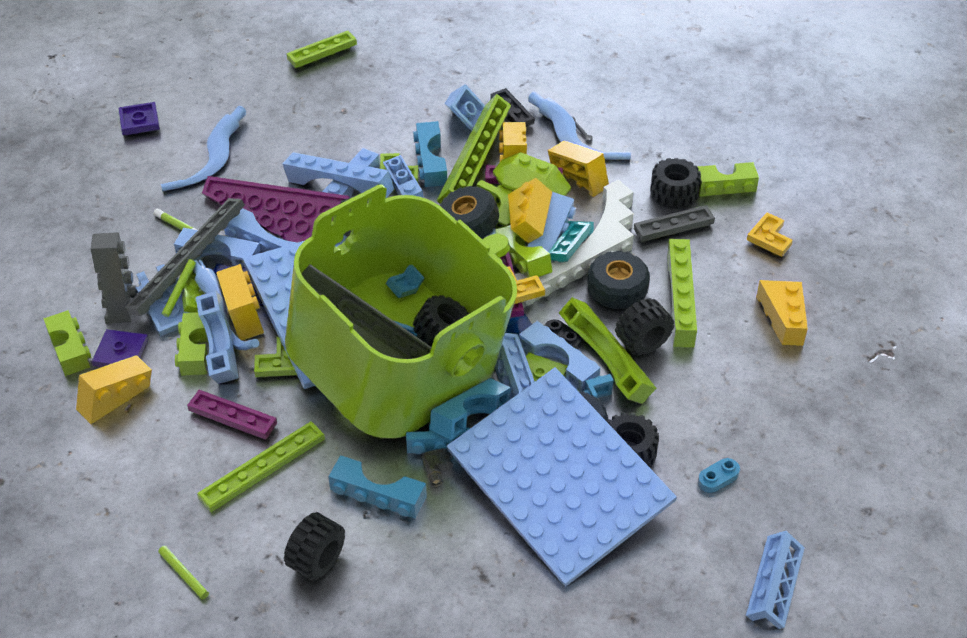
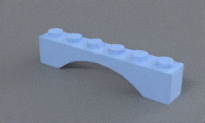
M294 152L282 163L288 182L305 185L311 180L326 178L345 183L361 193L382 184L387 188L386 198L394 190L389 170Z
M243 208L240 210L239 215L234 217L224 229L225 235L228 237L259 243L261 252L297 243L271 235L259 225L252 212Z

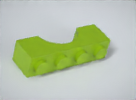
M511 225L496 229V234L507 236L510 244L509 254L512 265L517 267L521 274L529 278L552 273L550 253L542 246L526 247L525 240L511 230Z

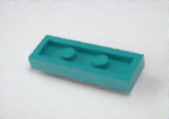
M572 222L548 253H550L551 260L568 262L592 231L591 223Z

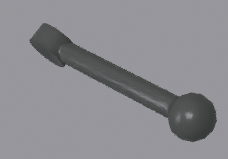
M571 116L575 121L577 129L585 136V141L588 143L592 142L593 136L588 135L576 122L575 117Z

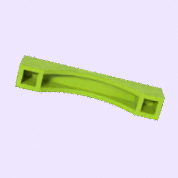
M669 239L667 265L672 289V318L675 322L673 324L674 329L672 330L673 347L694 348L697 335L690 239Z
M571 297L559 311L561 317L604 360L614 376L616 385L626 398L643 404L657 389L588 304Z

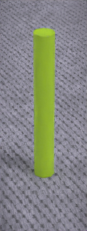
M188 260L161 313L163 316H170L196 265L195 261Z
M162 546L158 553L201 600L207 598L209 592L166 546Z

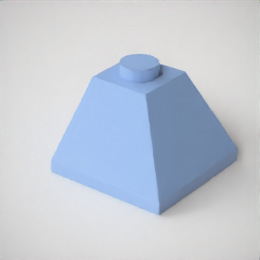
M466 84L453 91L444 103L471 132L485 106Z

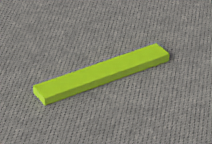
M310 421L198 492V499L210 512L215 511L325 440V434Z

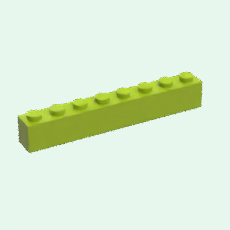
M498 94L484 106L436 200L438 203L441 204L443 199L451 192L473 185L511 107Z

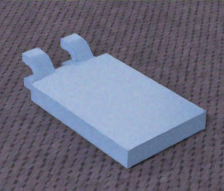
M162 264L157 266V272H159L165 265ZM144 271L136 274L139 280V287H136L137 294L149 282ZM178 277L176 282L163 292V296L156 300L147 312L160 337L178 330V323L182 322L183 313H189L184 312L181 293L170 316L165 317L161 314L178 281Z

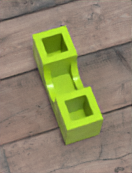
M754 162L735 163L733 174L729 175L720 173L716 165L697 166L701 172L699 196L757 191L759 176Z
M69 310L43 318L64 375L67 376L90 368L88 359L92 357L88 346L83 347L82 345L86 342L82 331L77 332L80 327L76 317L71 318Z
M198 312L183 313L182 322L178 323L180 338H177L176 345L179 353L175 354V366L179 367L181 376L207 375L206 356L208 352L206 344H198L208 342L206 330Z

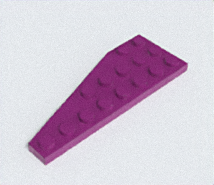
M212 176L207 177L202 190V194L206 198L221 206L228 198L242 199L245 204L243 209L252 212L256 221L263 229L286 241L297 243L305 241L312 236L314 221L320 214L339 205L343 199H350V196Z

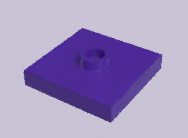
M155 102L118 107L122 135L160 130Z
M106 329L92 359L93 366L104 367L136 355L141 358L148 342L147 334Z

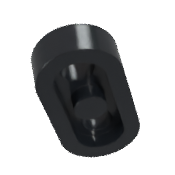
M556 319L545 323L544 326H547L557 336L565 339L575 349L580 348L581 336L569 326Z

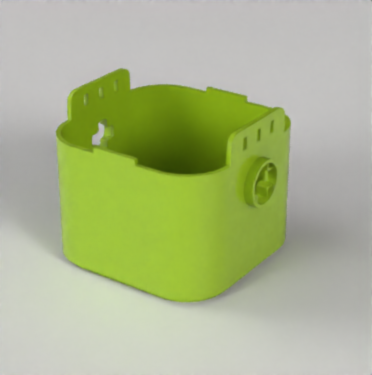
M379 184L320 214L314 221L312 236L305 240L297 249L293 264L285 347L295 365L355 427L375 437L399 438L406 436V432H415L431 421L432 409L492 378L517 296V285L510 270L489 251L490 246L463 221H456L441 206L426 198L413 195H397L386 198L387 188ZM350 230L351 233L346 240L336 247L335 245L343 240L344 234ZM309 265H312L391 320L414 327V318L426 300L434 295H444L446 298L450 297L454 301L457 300L470 314L440 331L434 338L429 354L414 359L393 358L372 348L353 329L354 325L324 294L320 296L306 282L301 273ZM408 265H413L424 277V281L416 293L398 298L386 285V282L390 277L403 274Z

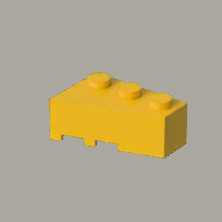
M503 122V130H499V141H503L499 142V154H503L499 155V163L501 160L519 152L527 154L525 122Z
M562 141L548 150L550 163L556 165L557 168H563V176L567 179L570 177L577 182L576 185L579 188L585 187L590 191L589 195L592 197L603 192V187L609 184L603 153L568 141Z
M537 178L525 182L521 187L508 194L511 230L527 243L543 235L552 191Z
M241 264L216 272L239 339L245 340L263 334L264 330L256 310L260 306L248 271L243 272Z
M760 280L756 298L758 302L762 303L766 316H769L772 322L771 326L781 344L803 346L808 327L802 282Z
M136 355L79 375L76 410L90 424H93L149 388L152 369Z

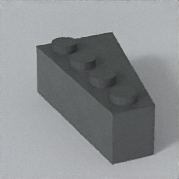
M119 232L93 234L90 249L95 273H97L98 289L102 290V308H106L105 324L131 322L132 314H128L125 307L137 295L136 285L133 286V272L129 271V257L125 256V242L121 241Z

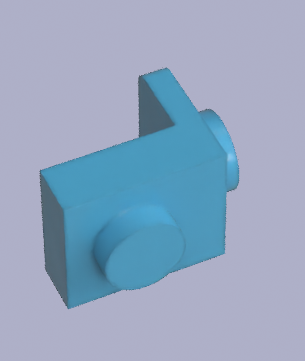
M408 265L403 274L390 277L386 285L398 298H402L416 293L424 281V277L413 265Z
M611 374L586 380L585 390L582 392L588 393L597 399L612 395L614 380Z

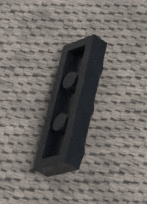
M507 88L490 94V100L498 94L511 105L506 115L511 122H525L526 127L535 124V118Z

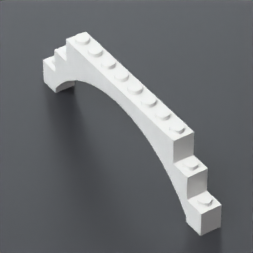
M619 179L603 187L602 202L606 205L602 218L594 232L579 246L568 262L555 261L551 263L552 273L539 277L545 288V296L542 297L548 296L557 289L563 288L570 282L580 279L587 274L591 263L600 255L610 251L629 252L632 250L634 235L628 230L632 228L634 213L629 208L632 207L634 192ZM515 274L517 281L527 278L524 274ZM542 297L522 302L523 308L533 304Z

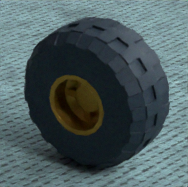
M467 186L451 192L443 199L440 205L456 221H463L481 239L490 235L498 223L499 210L494 197L489 191L477 186Z
M610 251L600 255L591 263L587 276V288L591 297L602 306L609 307L610 309H627L632 304L645 299L650 284V272L647 265L639 257L629 252Z

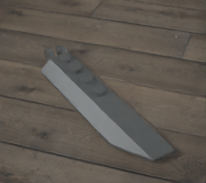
M309 265L301 273L306 282L320 296L324 294L354 325L353 329L376 351L398 359H414L430 353L431 346L312 265Z

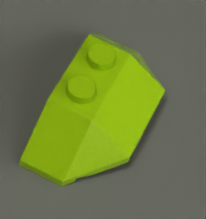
M521 152L501 160L493 170V175L496 176L501 186L513 191L534 178H537L547 188L557 194L567 196L571 190V186L556 165Z

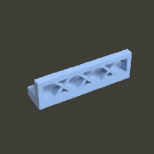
M505 333L495 370L499 382L511 387L510 399L535 381L518 334Z
M787 531L767 537L746 613L750 620L755 621L766 618L778 629L785 627L805 548ZM790 546L795 550L793 558L789 549ZM785 563L789 571L788 578L784 569ZM780 583L782 585L784 592L783 598L781 597V593L779 590ZM775 603L779 613L778 617L773 613Z

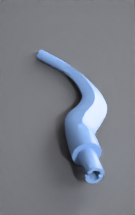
M532 92L529 95L528 102L538 107L540 114L552 120L556 135L561 142L568 141L595 150L579 140L576 134L575 121L564 108L550 98L544 99L536 92ZM601 152L604 154L605 159L631 160V152Z
M237 106L230 115L226 114L212 130L207 140L209 160L205 167L185 180L161 184L162 192L198 183L207 179L208 176H212L225 165L229 156V137L239 128L238 122L246 115L244 107Z
M196 260L193 272L196 274L195 281L205 294L217 291L224 299L216 274L212 269L206 268L201 260H198V262ZM230 327L233 347L235 349L245 351L259 346L257 339L240 340Z

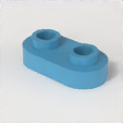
M724 458L707 467L699 474L698 486L701 490L708 493H714L738 478L740 472L738 462L730 458Z

